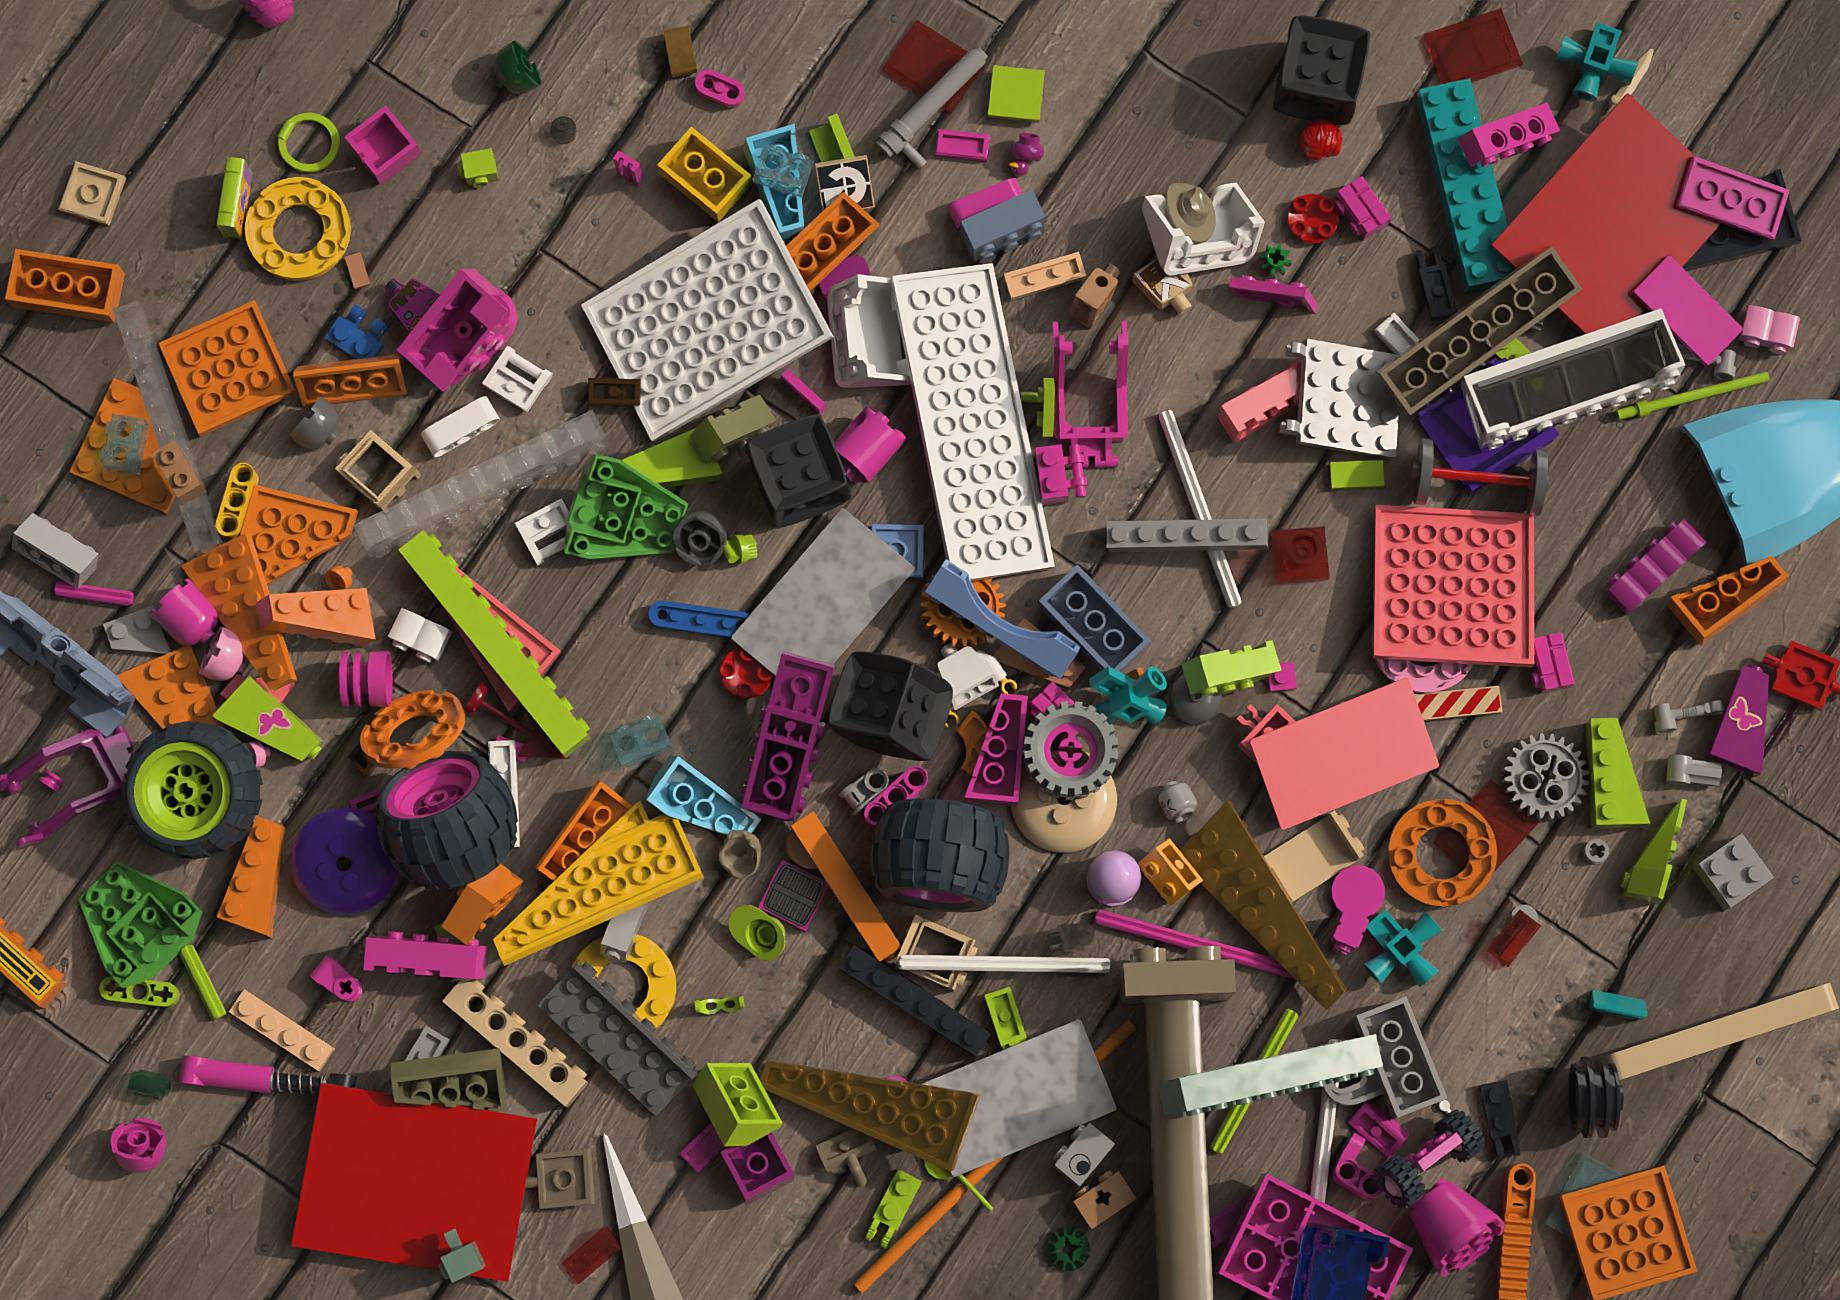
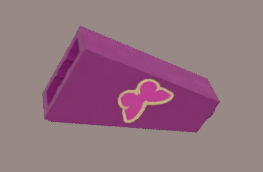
M1748 664L1747 666H1742L1736 674L1724 706V711H1722L1705 757L1756 777L1763 770L1769 675L1762 673L1763 669Z

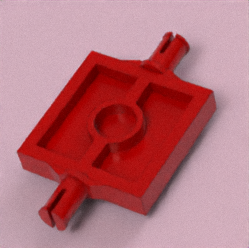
M1792 640L1789 642L1785 654L1780 659L1767 653L1764 654V659H1762L1761 663L1776 668L1771 691L1819 711L1823 709L1827 697L1832 692L1840 695V684L1836 682L1840 660Z

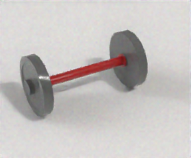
M1427 438L1420 439L1416 462L1413 463L1411 475L1414 479V504L1426 505L1431 479L1441 478L1527 487L1526 508L1528 515L1539 516L1541 514L1546 491L1549 486L1548 454L1546 450L1535 449L1533 451L1528 476L1433 467V440Z

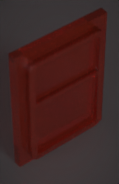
M1501 8L1423 35L1442 84L1470 79L1471 83L1523 65Z
M916 19L883 67V71L924 96L968 51ZM986 63L941 108L952 114Z
M1490 780L1468 805L1486 819L1494 833L1497 845L1495 872L1539 822L1532 816L1527 817V811L1524 809L1518 811L1519 804L1517 802L1510 803L1511 797L1495 782ZM1447 827L1434 843L1462 869H1465L1470 853L1467 840L1460 832Z

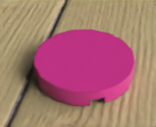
M1353 865L1343 869L1334 878L1331 887V899L1335 908L1340 913L1348 909L1364 917H1369L1382 906L1385 897V886L1381 877L1373 869L1363 865Z

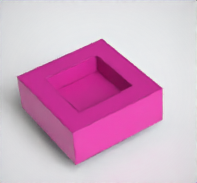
M1294 662L1280 663L1282 671L1268 676L1269 692L1296 690Z

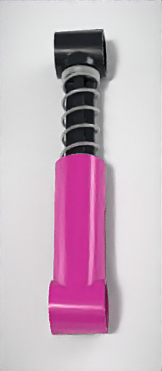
M182 1055L178 1083L269 1094L274 1089H278L280 1092L289 1090L290 1093L298 1091L303 1095L307 1092L315 1096L319 1094L321 1083L355 1088L357 1076L330 1073L329 1076L323 1077L321 1075L319 1078L312 1077V1074L310 1076H303L301 1073L294 1075L290 1074V1072L288 1074L279 1073V1070L275 1072L273 1066L219 1061Z

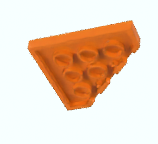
M114 378L71 467L70 473L168 514L176 494L151 454L161 448L143 401L144 399L138 387Z
M254 485L240 535L244 533L251 534L266 583L269 585L350 538L358 511Z

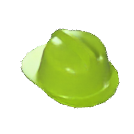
M753 905L739 906L731 913L729 929L732 936L754 956L761 960L770 961L782 954L786 940L784 926L779 920L768 916L761 909Z

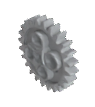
M1540 733L1537 736V741L1531 735L1527 738V744L1523 740L1517 743L1519 749L1512 748L1510 750L1513 757H1507L1504 760L1510 766L1502 769V772L1508 774V777L1504 778L1502 783L1510 785L1504 792L1513 793L1514 795L1510 803L1518 801L1520 803L1518 811L1526 807L1528 809L1527 817L1536 812L1537 820L1542 819L1544 814H1546L1548 821L1554 818V812L1560 819L1564 816V810L1567 813L1574 811L1572 804L1579 806L1582 802L1578 797H1584L1587 794L1581 787H1586L1590 783L1583 779L1590 772L1581 768L1587 761H1578L1577 759L1582 752L1577 751L1573 753L1571 751L1573 743L1564 746V737L1555 742L1554 734H1550L1547 740H1545L1543 733ZM1533 754H1540L1544 759V764H1536L1533 760ZM1555 756L1556 760L1547 774V778L1550 780L1543 784L1540 797L1536 798L1535 794L1544 779L1542 773L1549 768L1551 757ZM1558 765H1564L1568 769V776L1565 777L1559 774ZM1524 777H1528L1533 781V789H1528L1524 786ZM1549 788L1554 789L1558 793V800L1555 801L1549 798L1547 794Z

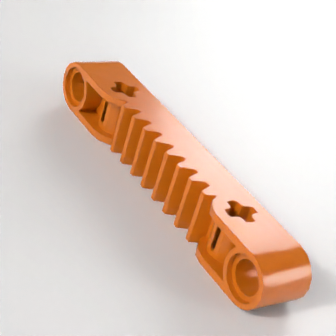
M1524 1163L1509 1167L1505 1174L1501 1219L1505 1223V1229L1500 1235L1496 1300H1527V1273L1529 1269L1528 1260L1530 1258L1529 1248L1531 1246L1530 1237L1532 1233L1536 1174L1532 1167ZM1517 1170H1521L1526 1174L1527 1180L1524 1185H1518L1514 1180V1174ZM1513 1204H1522L1523 1206H1514Z

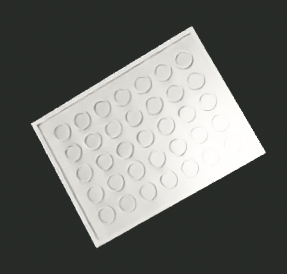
M760 199L581 304L620 379H641L640 406H634L653 442L834 338Z

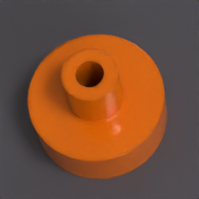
M335 565L325 573V582L331 590H345L352 585V571L348 567L343 568L342 566Z

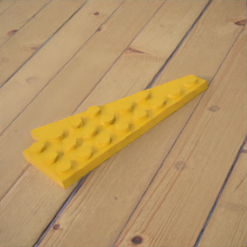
M641 801L637 802L493 939L504 966L704 878L679 820L665 814L649 820Z

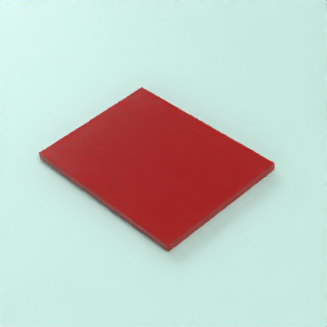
M1627 93L1493 241L1490 247L1515 270L1545 247L1552 246L1582 287L1580 292L1556 309L1585 335L1639 316L1646 307L1631 292L1668 255L1683 267L1721 223L1675 207L1690 157L1694 155L1636 99Z
M321 1083L291 1246L441 1271L439 1268V1264L442 1263L441 1257L452 1252L444 1234L456 1229L463 1246L475 1241L486 1265L483 1269L469 1276L509 1282L538 1118L473 1109L472 1107L460 1105L445 1107V1104L431 1103V1105L394 1102L393 1094Z

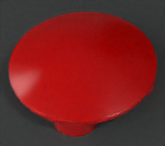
M1307 194L1296 197L1287 213L1289 230L1297 239L1305 243L1315 244L1326 241L1335 233L1339 224V214L1334 201L1329 197L1319 194Z
M742 647L729 652L720 666V679L724 688L731 695L741 699H752L763 694L770 686L773 673Z

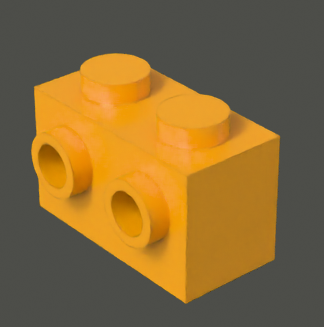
M1170 838L1152 850L1138 863L1144 875L1150 880L1169 906L1182 899L1203 881Z

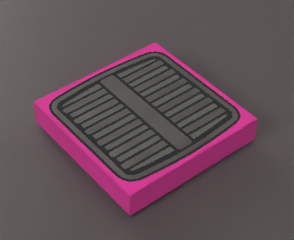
M781 860L758 908L807 932L829 886L825 880Z

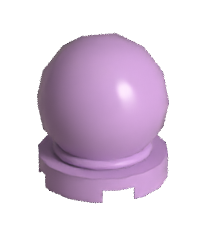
M1118 850L1105 851L1098 855L1090 864L1086 877L1087 889L1092 897L1101 905L1109 907L1122 906L1130 901L1137 893L1141 882L1140 867L1135 859L1126 852Z

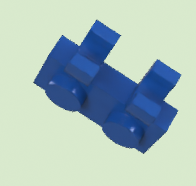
M354 304L348 314V318L345 320L339 316L325 338L355 359L377 357L384 347L378 341L387 331L388 327L376 318L368 334L358 329L357 326L367 313L364 309Z

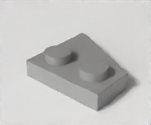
M149 606L103 624L111 648L116 651H136L138 653L149 652L163 655L170 653L171 649L163 628L149 615L155 606Z

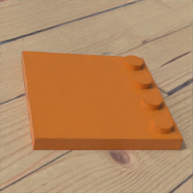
M255 300L158 343L200 437L297 394Z
M1665 1165L1559 1195L1591 1300H1603L1698 1272Z

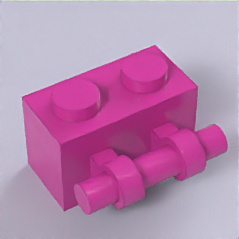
M1062 444L1035 448V462L1042 506L1067 503L1068 490L1075 489L1076 498L1086 497L1085 487L1088 484L1087 478L1083 474L1082 464L1085 462L1084 455L1080 452V445H1070V456L1063 457ZM1072 466L1073 479L1066 480L1065 467Z

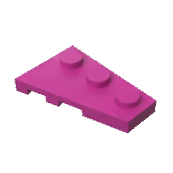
M1245 275L1240 276V278L1231 277L1229 288L1235 296L1261 302H1270V299H1275L1283 307L1293 309V306L1297 304L1306 306L1307 312L1316 314L1318 304L1304 284L1291 282L1290 285H1286L1274 279H1265V282L1256 281L1255 278Z

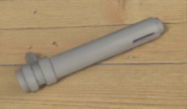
M978 46L975 49L971 48L901 119H896L890 125L891 128L879 136L880 139L876 142L877 146L888 157H891L893 154L897 155L902 150L920 169L927 161L909 142L914 138V134L986 63L987 54Z

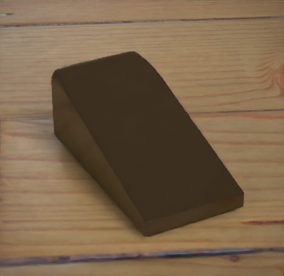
M588 378V405L640 406L641 379Z

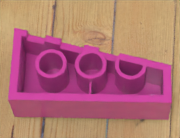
M1000 695L964 801L1010 806L1018 805L1028 696Z
M387 931L386 936L366 937L363 970L374 971L387 968V972L393 973L414 971V974L435 975L438 973L441 977L481 979L486 976L488 945H478L479 940L473 939L467 946L463 942H453L454 937L437 936V940H429L428 934L413 933L412 938L403 937L404 932Z

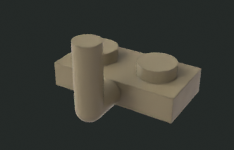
M851 1129L816 1145V1149L827 1172L847 1163L856 1184L859 1187L866 1185L867 1180L857 1158L877 1150L871 1136Z

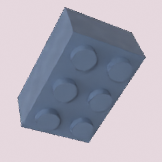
M1033 189L962 220L960 236L973 263L979 260L983 263L992 259L995 256L994 254L1004 250V252L1015 249L1018 243L1026 239L1030 242L1039 238L1042 232H1044L1046 216Z

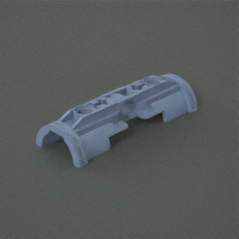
M0 591V656L10 648L32 666L38 660L56 674L53 682L75 699L68 707V710L94 731L99 729L104 739L111 737L115 733L114 730L120 727L133 707L135 695L123 687L116 674L83 650L80 645L66 634L51 625L18 598L6 595Z

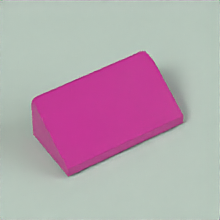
M1371 1099L1365 1101L1347 1122L1386 1157L1389 1154L1392 1155L1409 1136L1408 1131L1395 1120H1392Z

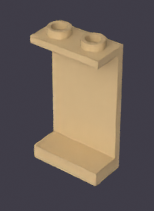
M1335 810L1324 819L1264 856L1270 868L1274 869L1291 897V902H1294L1364 856L1362 853L1364 850L1362 843L1356 836L1352 838L1347 830L1350 827L1347 820L1342 814L1337 815Z

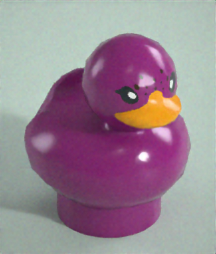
M1032 133L1019 134V141L1015 142L1012 146V155L1016 159L1008 164L1014 175L1024 176L1028 172L1029 165L1026 160L1039 162L1043 157L1044 148L1039 143V135Z

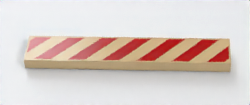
M1499 686L1414 694L1424 721L1499 714L1503 712Z

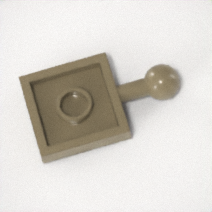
M591 1149L536 1154L537 1176L527 1177L525 1188L538 1187L540 1209L595 1204Z

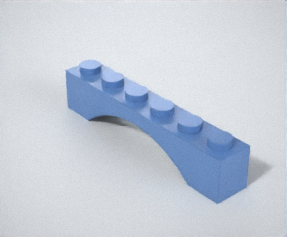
M947 559L925 591L935 603L945 604L952 609L951 611L954 615L961 619L967 618L974 623L975 628L979 631L995 636L1002 646L1012 647L1019 652V655L1028 662L1034 661L1041 666L1046 674L1052 677L1057 676L1061 679L1080 649L1081 645L1059 631H1030L1001 619L980 599L973 587L969 573Z

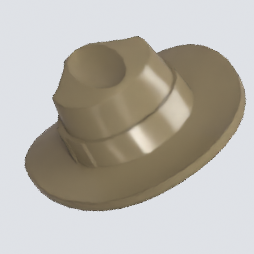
M1185 183L1171 184L1166 191V206L1174 228H1180L1185 236H1189L1193 243L1206 242L1213 235L1216 225L1212 200L1200 187Z

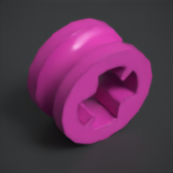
M45 768V775L39 777L38 780L59 792L60 784H65L66 781Z

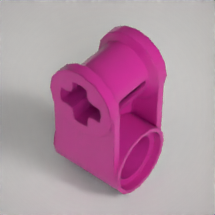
M327 954L310 974V977L318 984L347 1002L356 1001L362 995L363 987L360 981ZM345 984L351 985L350 987L353 991L350 994L346 992Z

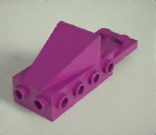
M785 651L782 652L768 706H763L759 721L763 722L761 732H756L753 747H757L755 756H750L747 772H750L748 782L744 781L740 794V797H744L742 808H746L756 814L771 815L781 821H794L798 813H803L807 798L802 797L804 787L808 789L810 787L813 773L809 772L810 764L816 763L819 748L815 747L818 739L822 738L826 723L821 721L835 665Z

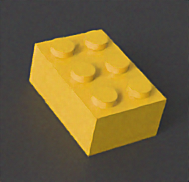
M692 126L657 165L659 174L718 223L752 185L751 175Z

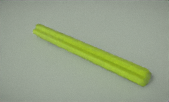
M1291 1009L1284 1011L1258 1059L1276 1056L1279 1053L1298 1018L1296 1012ZM1250 1103L1233 1105L1230 1108L1210 1145L1212 1151L1218 1154L1224 1152Z

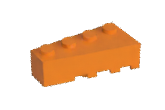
M367 588L269 594L256 602L260 629L292 635L296 633L313 639L323 638L340 644L343 642L350 643L357 647H364L376 640Z

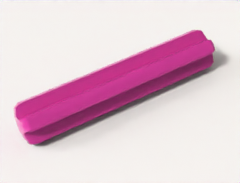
M57 582L54 590L55 595L58 597L123 606H132L134 594L131 591L81 585L77 589L67 582Z

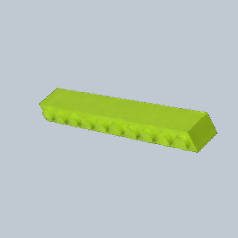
M422 530L399 548V552L562 755L567 758L591 739L587 733L590 730L589 726L581 716L576 720L570 712L574 708L564 696L559 699L554 692L557 687L548 676L542 678L537 671L541 667L531 655L526 658L521 651L524 646L515 635L510 638L504 629L508 626L498 614L495 617L492 616L488 611L491 605L482 594L478 597L472 591L475 585L466 574L460 576L455 570L459 565L449 553L446 556L442 554L439 550L442 544L432 533L428 536Z

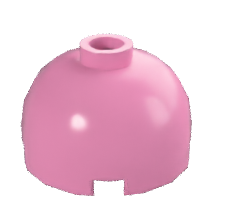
M220 627L209 644L211 647L208 654L205 653L199 674L211 680L226 681L232 678L237 671L243 672L248 658L244 657L245 654L242 652V645L237 635L229 629Z

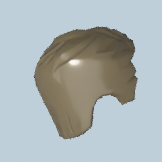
M745 830L729 831L724 840V845L719 849V860L733 878H748L756 872L762 852L759 839L756 835Z

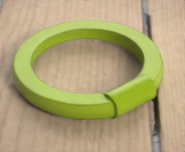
M308 112L293 116L285 121L277 135L278 149L282 159L291 168L300 172L312 173L325 169L335 160L340 148V137L336 127L328 118L317 113ZM312 121L323 125L329 131L332 138V145L328 155L323 160L314 164L300 163L293 159L287 151L286 141L293 128L302 122Z

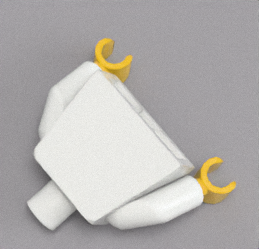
M951 643L942 648L941 653L945 659L938 662L939 672L937 674L951 684L953 688L951 707L953 706L955 710L998 687V681L1001 683L999 687L1001 694H1008L1004 689L1006 683H1009L1014 690L1017 689L1016 682L1006 678L1007 673L994 656L982 651L975 652L970 646H966L958 651L956 646L951 648ZM950 708L949 715H954L958 724L959 718Z

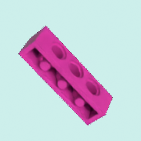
M1544 103L1474 128L1459 137L1458 141L1470 167L1478 164L1485 167L1496 162L1497 157L1505 160L1515 155L1516 150L1521 154L1534 148L1533 144L1535 143L1540 147L1551 142V136L1559 132L1560 129L1548 103Z

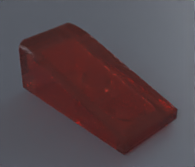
M606 1226L563 1261L562 1264L580 1284L622 1249L621 1242L611 1229Z

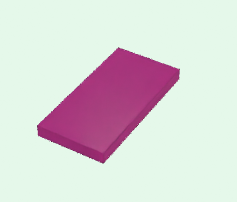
M1692 156L1690 157L1675 207L1772 241L1775 239L1790 190Z
M1670 255L1666 256L1631 292L1650 312L1662 309L1672 334L1705 367L1743 330Z

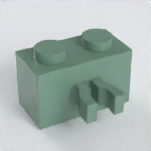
M456 1229L444 1234L452 1251L442 1256V1263L439 1264L445 1280L450 1278L453 1283L486 1266L475 1241L463 1246Z

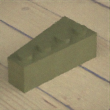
M500 1048L391 1063V1083L394 1102L421 1105L440 1103L445 1104V1107L464 1105L473 1106V1109L484 1110V1107L497 1108V1111L507 1112Z

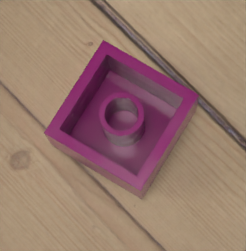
M772 1132L747 1146H731L720 1152V1158L746 1206L794 1181V1172Z

